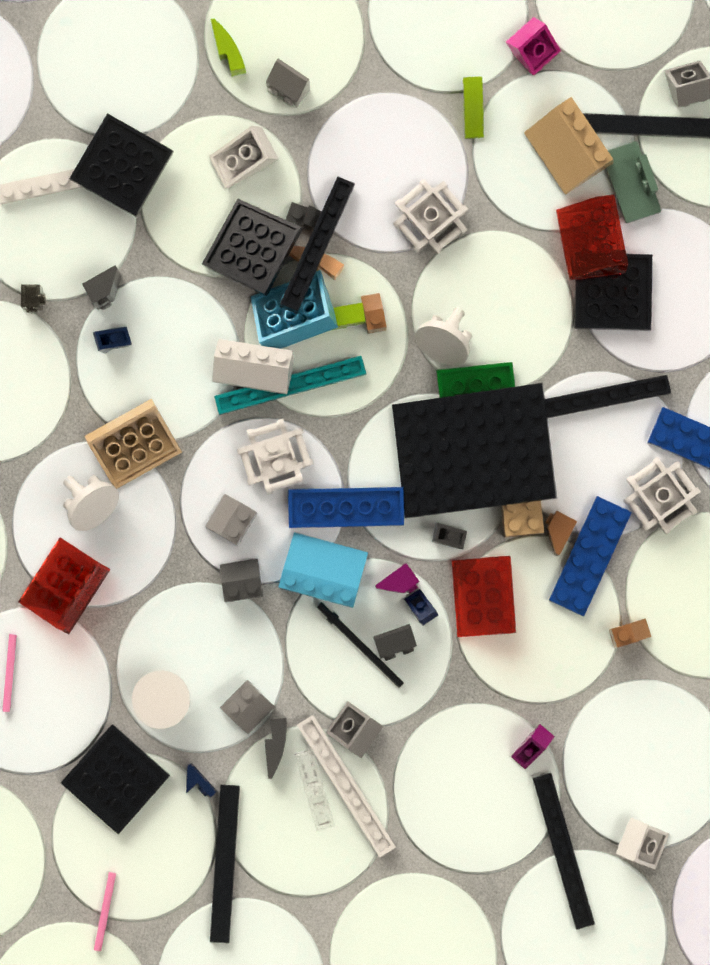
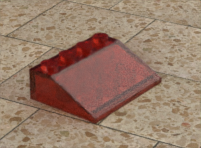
M614 194L593 197L556 210L569 281L626 272L628 260Z
M60 537L18 602L55 628L69 635L111 569Z
M511 556L452 560L457 637L516 633Z

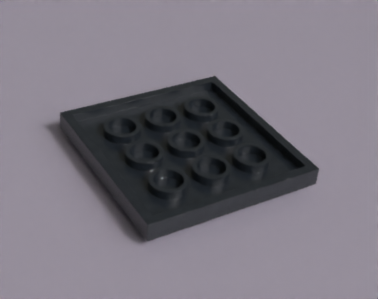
M107 113L69 179L137 217L174 151Z
M237 198L202 265L267 296L303 229L296 224Z
M576 252L574 329L651 331L652 254Z
M112 724L62 780L61 784L119 835L170 777V774Z

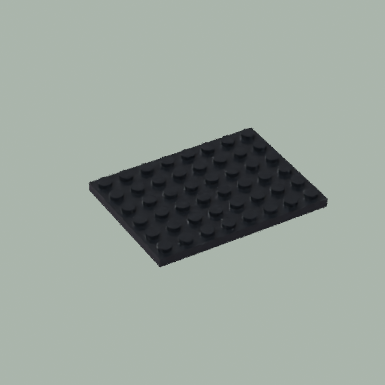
M543 383L392 405L406 519L557 499Z

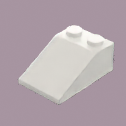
M252 125L209 155L226 189L265 170L279 160L263 128Z

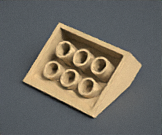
M572 97L556 106L524 132L565 195L613 164L612 156Z
M152 399L85 436L87 444L116 489L182 453Z

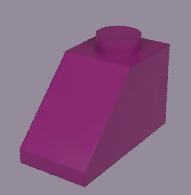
M405 563L376 584L375 587L378 590L403 594L408 592L410 594L418 588L417 584L420 581L407 563Z
M539 724L511 757L526 769L546 750L555 736Z

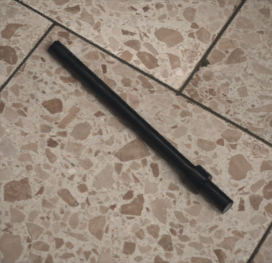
M322 602L316 607L327 617L326 620L331 625L334 624L398 688L404 684L339 619L335 612L330 611Z

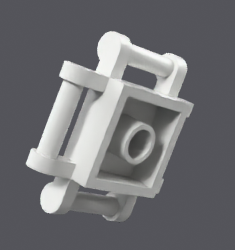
M422 179L416 188L404 198L398 199L394 203L403 214L393 222L395 228L400 229L412 243L413 249L417 253L429 243L432 249L439 254L443 251L442 248L460 233L463 234L467 231V228L458 218L463 216L469 209L466 205H462L447 187L448 184L445 181L432 188L425 179ZM424 190L427 192L409 208L406 207V205L409 202H411L415 197H417L421 192H423ZM440 192H442L447 197V199L453 204V206L457 209L456 212H454L452 208L446 203V201L440 196ZM407 219L423 236V240L419 241L404 224ZM454 223L456 228L437 243L434 238Z
M282 418L276 423L254 430L252 428L246 430L251 445L240 447L237 449L238 455H241L248 477V486L263 482L267 495H270L274 491L295 484H304L300 469L314 465L313 459H310L302 435L304 434L302 428L287 432ZM281 430V435L256 442L255 437ZM290 438H296L303 462L297 463ZM250 451L254 452L260 476L255 477L248 455ZM295 472L296 475L295 477L279 481L273 484H270L269 480L287 475Z
M656 457L647 467L633 477L629 476L626 479L635 492L626 497L623 502L629 505L640 520L644 531L658 523L662 531L668 535L675 526L689 516H694L698 513L690 499L701 491L693 485L680 467L681 463L679 461L666 468L661 460ZM659 469L661 472L642 487L637 484V482L654 470ZM675 471L688 489V494H686L671 472ZM639 497L643 505L654 517L651 521L648 520L634 501L635 498ZM682 505L686 506V510L668 523L664 521L665 517Z

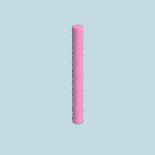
M9 634L3 712H10L17 639V635Z
M109 872L94 945L95 951L102 950L116 873Z

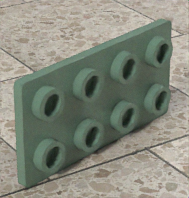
M635 141L608 150L613 158V164L606 169L625 223L627 224L660 213L661 207L656 196L659 189L647 155H642L638 142Z

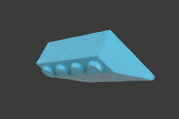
M320 270L316 271L298 314L280 307V302L290 282L271 288L267 296L261 293L251 296L257 335L261 346L282 349L338 328L335 312Z
M294 532L278 587L353 608L368 552Z

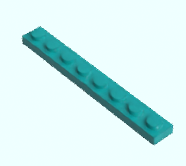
M362 356L292 374L287 394L242 388L216 395L214 398L218 413L222 415L366 375Z

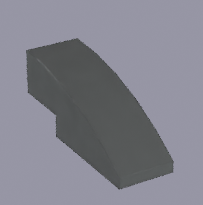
M287 718L270 720L272 739H265L268 779L273 778L283 756L287 734Z

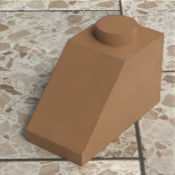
M380 293L361 296L367 333L386 331L387 326Z
M555 511L554 514L550 513L545 523L548 524L546 530L554 555L559 556L577 521L559 511Z
M646 618L609 629L614 648L651 637Z

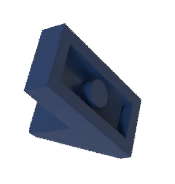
M127 327L93 332L97 349L104 354L112 349L132 345Z
M421 589L404 599L422 626L439 616Z
M192 763L187 766L186 794L198 783L200 786L198 788L205 797L209 795L211 798L217 790Z

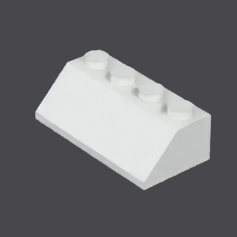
M218 339L213 360L212 382L287 394L295 361L293 351Z

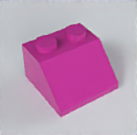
M534 17L506 41L513 55L533 76L561 52L547 25Z

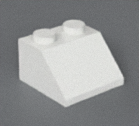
M630 817L616 854L633 862L656 869L670 833Z

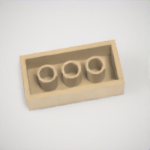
M541 501L501 506L504 538L544 533Z

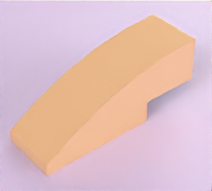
M294 246L289 255L299 262L305 247ZM324 254L317 271L321 269L335 280L344 269V264Z

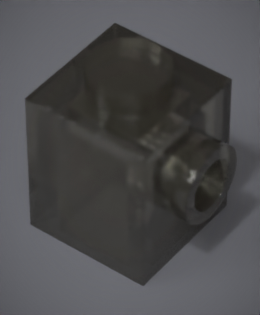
M21 284V308L26 310V313H37V310H43V305H46V294H43V287L40 284Z

